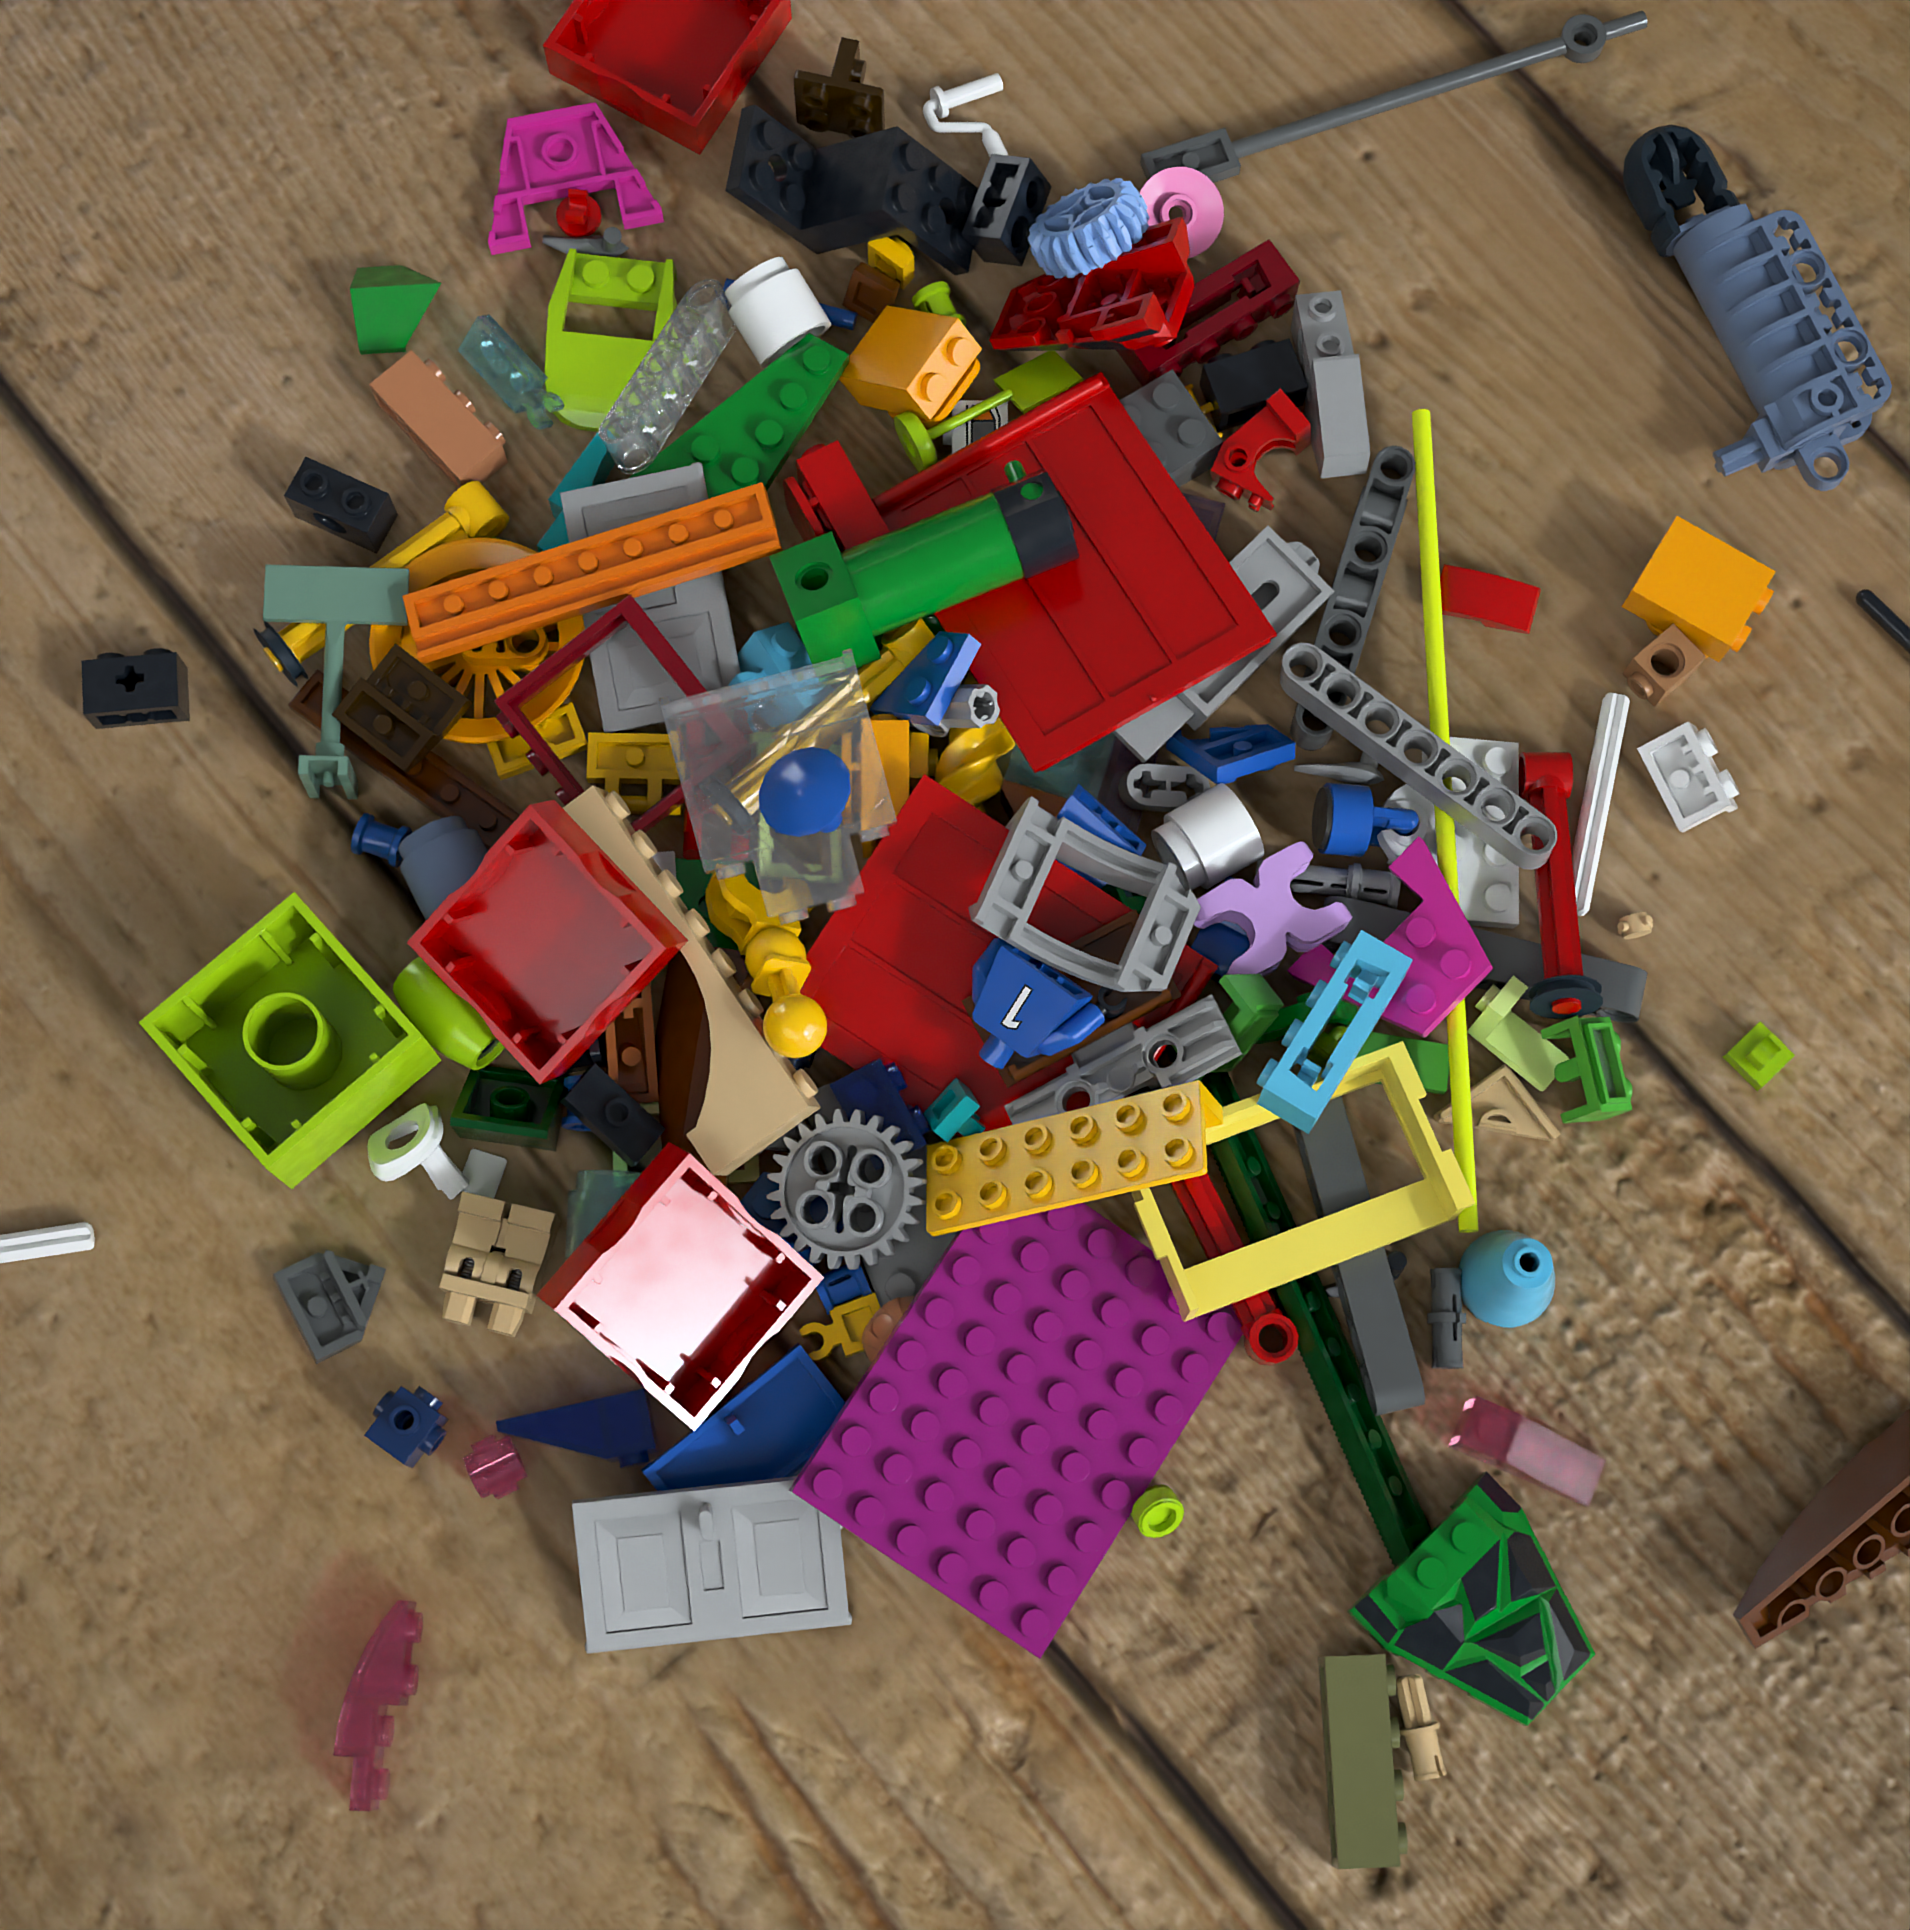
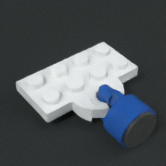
M1450 737V746L1519 796V743ZM1422 751V762H1425L1428 758ZM1452 777L1454 792L1466 789V785L1461 779ZM1326 783L1319 789L1312 815V839L1315 848L1318 849L1320 854L1362 857L1366 853L1368 846H1377L1383 849L1389 859L1387 863L1391 865L1419 836L1424 840L1438 866L1434 804L1409 785L1405 784L1395 790L1382 807L1373 806V796L1368 786ZM1488 805L1481 809L1483 815L1490 820L1499 821L1505 818L1503 811L1496 806ZM1454 820L1459 906L1470 926L1515 928L1519 925V867Z

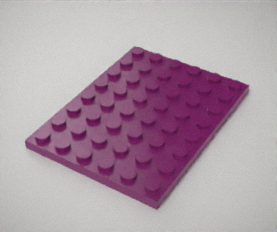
M1085 1203L957 1231L789 1491L1040 1659L1132 1513L1133 1505L1145 1492L1243 1335L1240 1329L1242 1325L1231 1305L1183 1322L1178 1304L1159 1260H1156L1153 1251Z

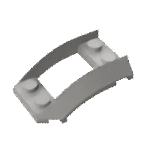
M1032 796L1029 797L1005 827L1010 831L978 901L968 907L971 920L1031 957L1094 984L1120 992L1163 991L1167 989L1201 908L1192 890L1185 891L1175 874L1178 866L1172 862L1163 864L1117 847L1086 831L1065 817L1056 818L1040 808L1037 799ZM1055 859L1112 886L1147 897L1118 965L1070 947L1026 923Z

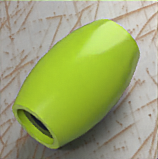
M420 956L408 964L399 974L392 988L397 1002L404 1015L434 1049L447 1058L472 1070L484 1068L505 1049L492 1034L490 1028L476 1009L459 995L453 993Z

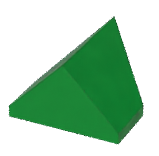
M403 265L357 268L350 286V294L360 354L406 352V345L439 289L441 282Z

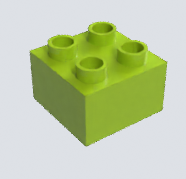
M295 892L138 1022L260 1163L291 1189L441 1061L424 1036Z

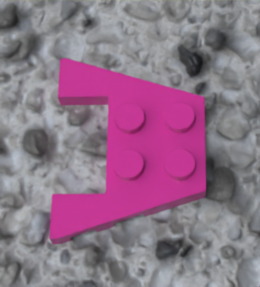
M596 102L507 119L499 168V187L494 199L492 230L489 231L488 237L491 255L531 248L524 205L568 197V189L587 190L588 193L615 188L624 230L664 222L661 206L656 199L654 200L646 187L643 177L638 169L634 168L624 152L623 145Z
M1418 836L1388 867L1391 873L1423 902L1384 941L1385 944L1410 957L1413 961L1380 1018L1426 1038L1491 972L1493 967L1427 845ZM1321 944L1313 950L1304 952L1287 971L1295 980L1314 987L1320 979L1329 983L1336 969L1329 966L1334 955ZM1349 977L1346 982L1348 987L1342 1001L1345 1000L1361 1007L1362 1004L1347 996L1355 981L1354 978ZM1373 987L1368 997L1374 999L1379 989Z

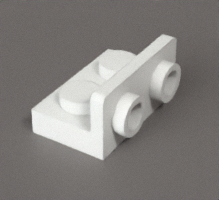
M1686 722L1637 748L1680 832L1683 833L1724 811L1730 813L1738 809L1733 797L1740 794L1727 769L1719 772L1712 758L1714 754L1718 753V750L1706 728L1698 731L1696 726Z

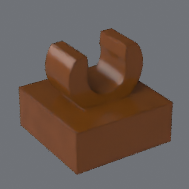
M861 262L853 270L842 305L874 323L887 305H894L901 281L898 279L893 280L884 275L878 267H871Z

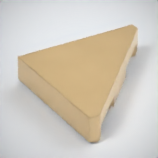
M1506 1063L1470 1088L1472 1126L1474 1129L1553 1141L1561 1135ZM1451 1103L1435 1113L1433 1118L1436 1122L1452 1125Z

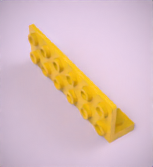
M1196 1080L952 1139L948 1142L944 1141L928 1145L926 1231L935 1237L1205 1175L1207 1173L1205 1129L1223 1125L1222 1106L1202 1082Z

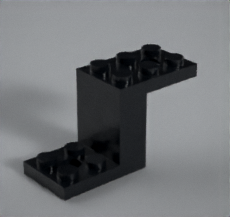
M757 105L742 108L726 192L816 254L898 234L953 275L969 272L973 248L962 236V231L979 188L901 128L896 126L815 149Z

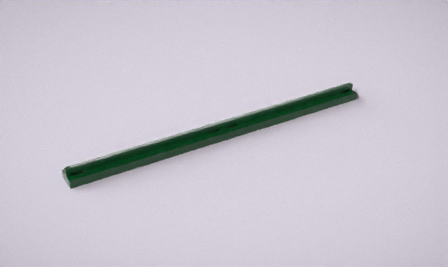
M1106 884L1101 888V890L1130 909H1136L1138 914L1141 913L1147 899L1145 896L1110 884ZM1167 1045L1165 1050L1168 1051V1056L1171 1057L1170 1061L1174 1063L1177 1053L1171 1045ZM1209 1072L1201 1079L1202 1084L1222 1107L1240 1101L1228 1072ZM1253 1128L1209 1144V1149L1212 1150L1211 1154L1214 1155L1216 1165L1219 1166L1218 1170L1221 1172V1176L1224 1177L1223 1182L1226 1183V1187L1229 1189L1228 1193L1231 1194L1233 1204L1236 1205L1238 1215L1241 1216L1240 1220L1243 1222V1226L1246 1227L1245 1232L1248 1233V1237L1251 1239L1250 1243L1253 1244L1296 1228V1224ZM1317 1272L1272 1288L1273 1294H1275V1299L1278 1300L1283 1316L1289 1318L1297 1329L1299 1336L1297 1350L1300 1351V1356L1303 1357L1302 1361L1305 1362V1367L1308 1368L1307 1373L1310 1374V1379L1313 1380L1312 1384L1315 1385V1390L1318 1391V1396L1323 1403L1325 1413L1328 1414V1419L1331 1420L1330 1424L1336 1432L1335 1436L1338 1437V1442L1341 1443L1340 1447L1346 1455L1345 1459L1348 1460V1465L1351 1466L1350 1470L1356 1478V1483L1359 1484L1358 1488L1361 1489V1494L1364 1495L1363 1499L1366 1501V1506L1369 1507L1368 1511L1371 1512V1517L1374 1519L1373 1523L1376 1524V1529L1379 1530V1535L1382 1536L1381 1540L1384 1542V1547L1387 1548L1386 1552L1389 1553V1558L1392 1559L1391 1564L1395 1566V1569L1431 1532V1528L1381 1416H1375L1371 1410L1359 1366Z

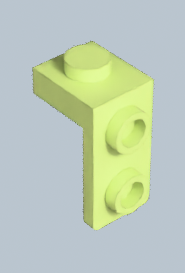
M1513 975L1501 990L1493 984L1475 1005L1482 1013L1467 1030V1033L1536 1089L1544 1091L1555 1078L1554 1070L1556 1065L1569 1060V1058L1550 1041L1542 1039L1540 1033L1511 1011V1008L1529 988Z

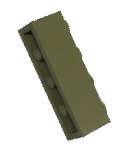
M1386 1654L1318 1657L1332 1867L1337 1869L1401 1867L1400 1854H1407L1408 1839L1405 1823L1397 1821L1396 1801H1403L1404 1784L1401 1769H1394L1392 1748L1400 1747L1398 1718L1390 1717L1389 1696L1396 1695L1394 1665H1386Z

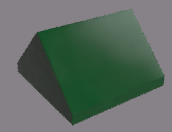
M485 1066L479 1070L471 1069L450 1116V1126L460 1138L556 1151L564 1108L560 1100L567 1091V1088L564 1087V1078L567 1077L559 1076L539 1084L528 1071Z

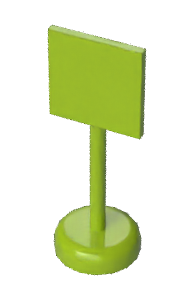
M1047 351L993 379L1001 392L926 430L918 416L910 411H906L894 417L895 429L907 456L917 471L920 472L937 463V453L932 442L935 438L1009 400L1024 414L1084 381V379L1056 351Z

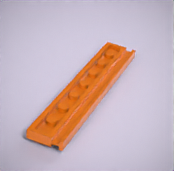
M760 482L403 595L412 638L416 643L418 651L416 652L417 658L423 664L617 604L630 594L633 598L781 552L783 549L778 537V530L766 488Z

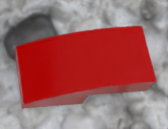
M1444 564L1440 577L1442 615L1481 621L1485 627L1524 634L1530 633L1541 592L1539 587L1490 573Z

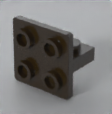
M841 37L831 77L802 70L795 71L793 83L798 124L804 125L815 132H826L828 130L846 134L852 139L885 130L884 90L880 87L863 84L866 61L860 60L858 40Z

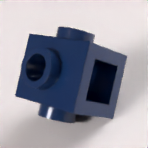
M400 1386L396 1393L389 1391L379 1401L373 1411V1416L377 1419L364 1436L402 1464L413 1468L424 1453L430 1456L442 1443L447 1434L443 1427L449 1419L438 1412L443 1402L421 1386H418L414 1393ZM414 1417L413 1425L406 1430L407 1421Z

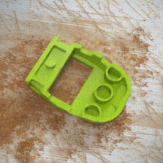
M569 248L548 305L544 349L545 397L550 410L562 423L579 430L598 432L602 427L612 434H625L643 428L656 417L657 412L662 407L668 389L667 378L671 365L676 364L678 351L676 344L678 305L674 295V280H677V270L673 259H666L665 263L581 254L577 253L576 249ZM568 302L656 311L653 340L563 331Z

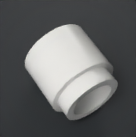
M783 257L772 258L752 268L734 281L725 291V296L732 305L728 313L762 368L769 366L808 333L819 338L831 326L829 318L798 269H790Z
M1223 783L1217 784L1164 815V824L1151 832L1153 844L1162 863L1172 862L1178 866L1175 874L1185 891L1193 890L1199 886L1209 889L1264 856V846L1251 816L1236 794Z

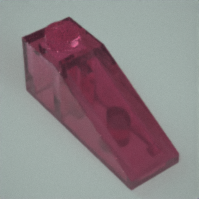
M1478 1396L1465 1402L1448 1446L1586 1507L1591 1502L1606 1462L1605 1459L1538 1423Z

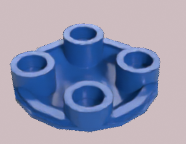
M815 747L794 750L780 758L765 774L759 790V809L766 823L776 833L795 837L815 834L819 831L822 833L834 831L842 822L841 812L845 809L851 792L849 769L843 760L831 751Z

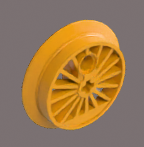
M467 538L430 549L416 557L403 569H409L410 571L409 593H413L530 556L537 552L507 540ZM583 615L483 645L482 651H474L479 649L477 647L423 664L436 675L445 672L440 678L452 687L459 681L456 690L466 698L475 681L474 718L461 717L443 739L458 743L479 744L511 738L496 717L485 718L487 675L496 698L504 693L496 671L513 686L521 680L514 672L529 674L585 630ZM409 621L408 626L371 625L369 647L373 671L395 643L418 660L416 654L418 651L416 643L412 638ZM558 629L559 642H548L546 633ZM531 639L539 642L536 649L529 653L517 651V647L525 640ZM584 659L520 708L534 727L553 714L565 701L578 680Z

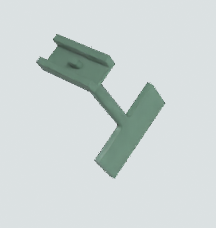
M265 564L264 622L323 623L326 626L321 742L316 743L315 756L299 755L298 775L309 798L319 799L320 785L326 787L342 785L348 799H358V779L349 757L344 756L345 746L340 743L341 722L332 716V713L342 702L345 626L347 624L408 626V617L402 596L409 594V569Z

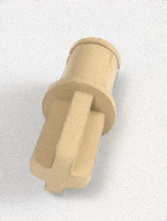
M1419 1674L1399 1677L1396 1679V1690L1405 1726L1400 1728V1735H1405L1411 1759L1413 1778L1415 1781H1423L1444 1776L1447 1773L1436 1732L1440 1725L1438 1721H1432L1423 1679Z

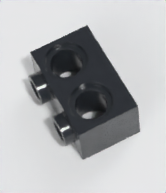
M991 154L962 231V236L984 262L1023 266L1030 247L1027 239L1030 235L1029 229L1032 224L1036 223L1035 219L1037 216L1042 214L1052 188L1031 158Z

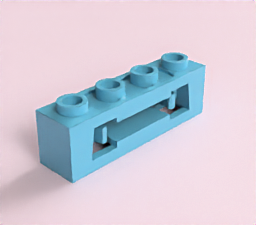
M1363 930L1360 931L1353 944L1344 940L1329 965L1336 969L1329 983L1320 979L1305 1005L1312 1008L1303 1023L1296 1018L1285 1034L1281 1044L1288 1049L1279 1062L1271 1058L1260 1074L1256 1084L1263 1087L1257 1104L1309 1134L1403 981L1413 959ZM1349 977H1352L1355 981L1347 996L1359 1002L1362 1006L1328 1059L1320 1076L1324 1081L1318 1091H1315L1311 1087L1316 1082L1322 1067L1306 1058L1341 1003L1348 987L1346 982ZM1373 987L1379 989L1374 999L1368 997ZM1296 1063L1302 1066L1297 1076L1291 1072Z

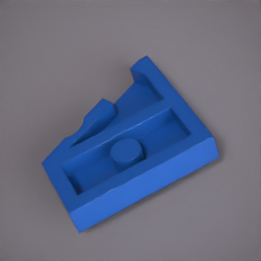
M939 631L874 701L869 710L875 715L892 714L899 720H909V723L938 726L981 643L967 633Z

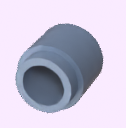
M450 816L430 822L408 835L398 847V851L403 859L400 871L425 920L431 916L449 894L459 889L473 876L488 852L478 831L468 829L464 819L460 816Z

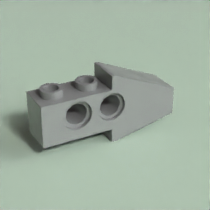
M1341 290L1296 295L1291 333L1295 353L1308 384L1304 416L1311 423V444L1320 478L1366 474L1370 457V444L1359 354H1354Z

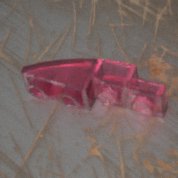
M398 1600L383 1618L356 1665L344 1697L337 1725L333 1756L354 1757L350 1811L378 1810L380 1800H386L388 1796L390 1771L389 1768H383L384 1747H391L394 1717L387 1715L388 1705H408L409 1695H416L419 1667L418 1664H412L413 1643H420L423 1632L422 1612H416L417 1602Z

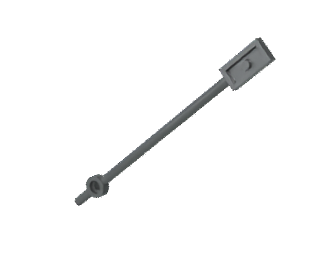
M1638 11L1602 23L1591 15H1576L1565 23L1560 37L1232 142L1226 128L1212 131L1141 154L1140 164L1147 180L1167 168L1188 167L1203 173L1215 183L1239 175L1241 165L1238 159L1560 55H1564L1575 63L1591 62L1600 55L1605 41L1647 28V17L1644 11ZM1575 41H1583L1587 46H1581Z

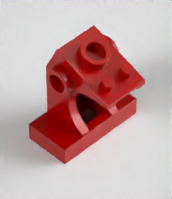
M1281 388L1266 400V407L1223 442L1211 468L1212 480L1217 482L1215 489L1236 501H1239L1244 496L1249 499L1247 502L1249 504L1248 508L1255 512H1258L1261 506L1270 511L1274 508L1272 504L1274 498L1259 482L1254 473L1256 464L1261 457L1272 449L1278 448L1290 449L1297 456L1311 444V423ZM1237 462L1244 463V465L1239 467L1233 466Z

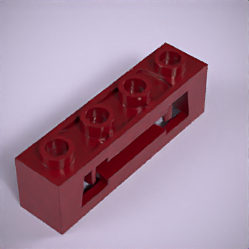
M1268 239L1194 284L1195 288L1179 331L1231 300V293L1240 288L1237 294L1239 297L1238 301L1185 332L1184 339L1175 344L1178 336L1161 347L1150 345L1136 350L1116 351L1142 387L1172 369L1179 378L1183 373V369L1196 361L1198 364L1209 361L1220 351L1222 345L1232 339L1241 341L1247 338L1256 330L1258 324L1268 317L1272 316L1276 319L1286 314L1294 306L1300 280L1271 240Z

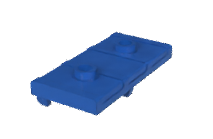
M797 1343L783 1357L752 1382H748L736 1395L708 1416L695 1431L690 1429L689 1433L641 1470L657 1491L794 1477L801 1472L846 1402L802 1346Z

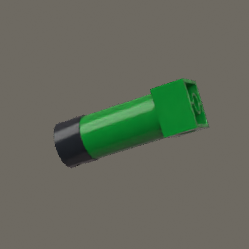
M1016 460L1010 461L1004 467L1009 483L991 489L990 493L842 552L839 551L831 531L769 556L819 683L881 659L874 639L878 635L1024 578L1026 580L1078 559L1079 553L1074 538V528L1068 510L1048 472L1045 469H1041L1027 475L1021 462Z

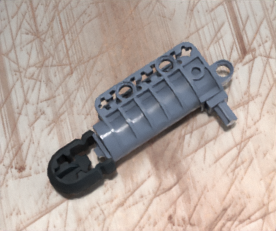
M1666 125L1649 130L1633 143L1624 159L1623 182L1627 195L1644 228L1652 231L1651 241L1659 256H1675L1758 413L1757 419L1751 423L1742 440L1713 452L1716 470L1718 473L1722 472L1723 476L1726 477L1754 464L1758 465L1761 473L1772 468L1782 470L1797 465L1803 479L1810 487L1820 491L1834 489L1840 484L1849 470L1850 462L1843 445L1863 436L1871 423L1872 413L1879 410L1891 394L1892 384L1887 372L1803 218L1794 211L1780 210L1754 220L1746 203L1740 204L1734 192L1726 190L1728 181L1710 147L1701 136L1686 127ZM1695 190L1704 204L1703 209L1706 215H1703V213L1686 219L1685 223L1679 226L1674 218L1675 213L1671 205L1677 211L1694 204L1696 197L1693 191ZM1778 225L1783 230L1792 229L1794 231L1789 239L1794 253L1791 255L1788 252L1791 247L1784 236L1777 238L1774 236ZM1804 263L1810 265L1816 274V279L1805 283L1796 264ZM1821 286L1823 289L1819 298L1826 308L1833 306L1835 309L1831 319L1837 331L1833 334L1831 332L1833 325L1826 314L1822 315L1818 308L1820 301L1815 291ZM1845 341L1853 344L1858 351V358L1854 361H1847L1838 342ZM1864 364L1866 368L1861 376L1868 387L1876 385L1878 389L1874 399L1869 394L1864 393L1861 388L1863 384L1858 371L1855 372ZM1857 421L1855 428H1853L1851 423ZM1820 457L1830 458L1837 465V475L1830 478L1818 475L1813 466L1814 460Z

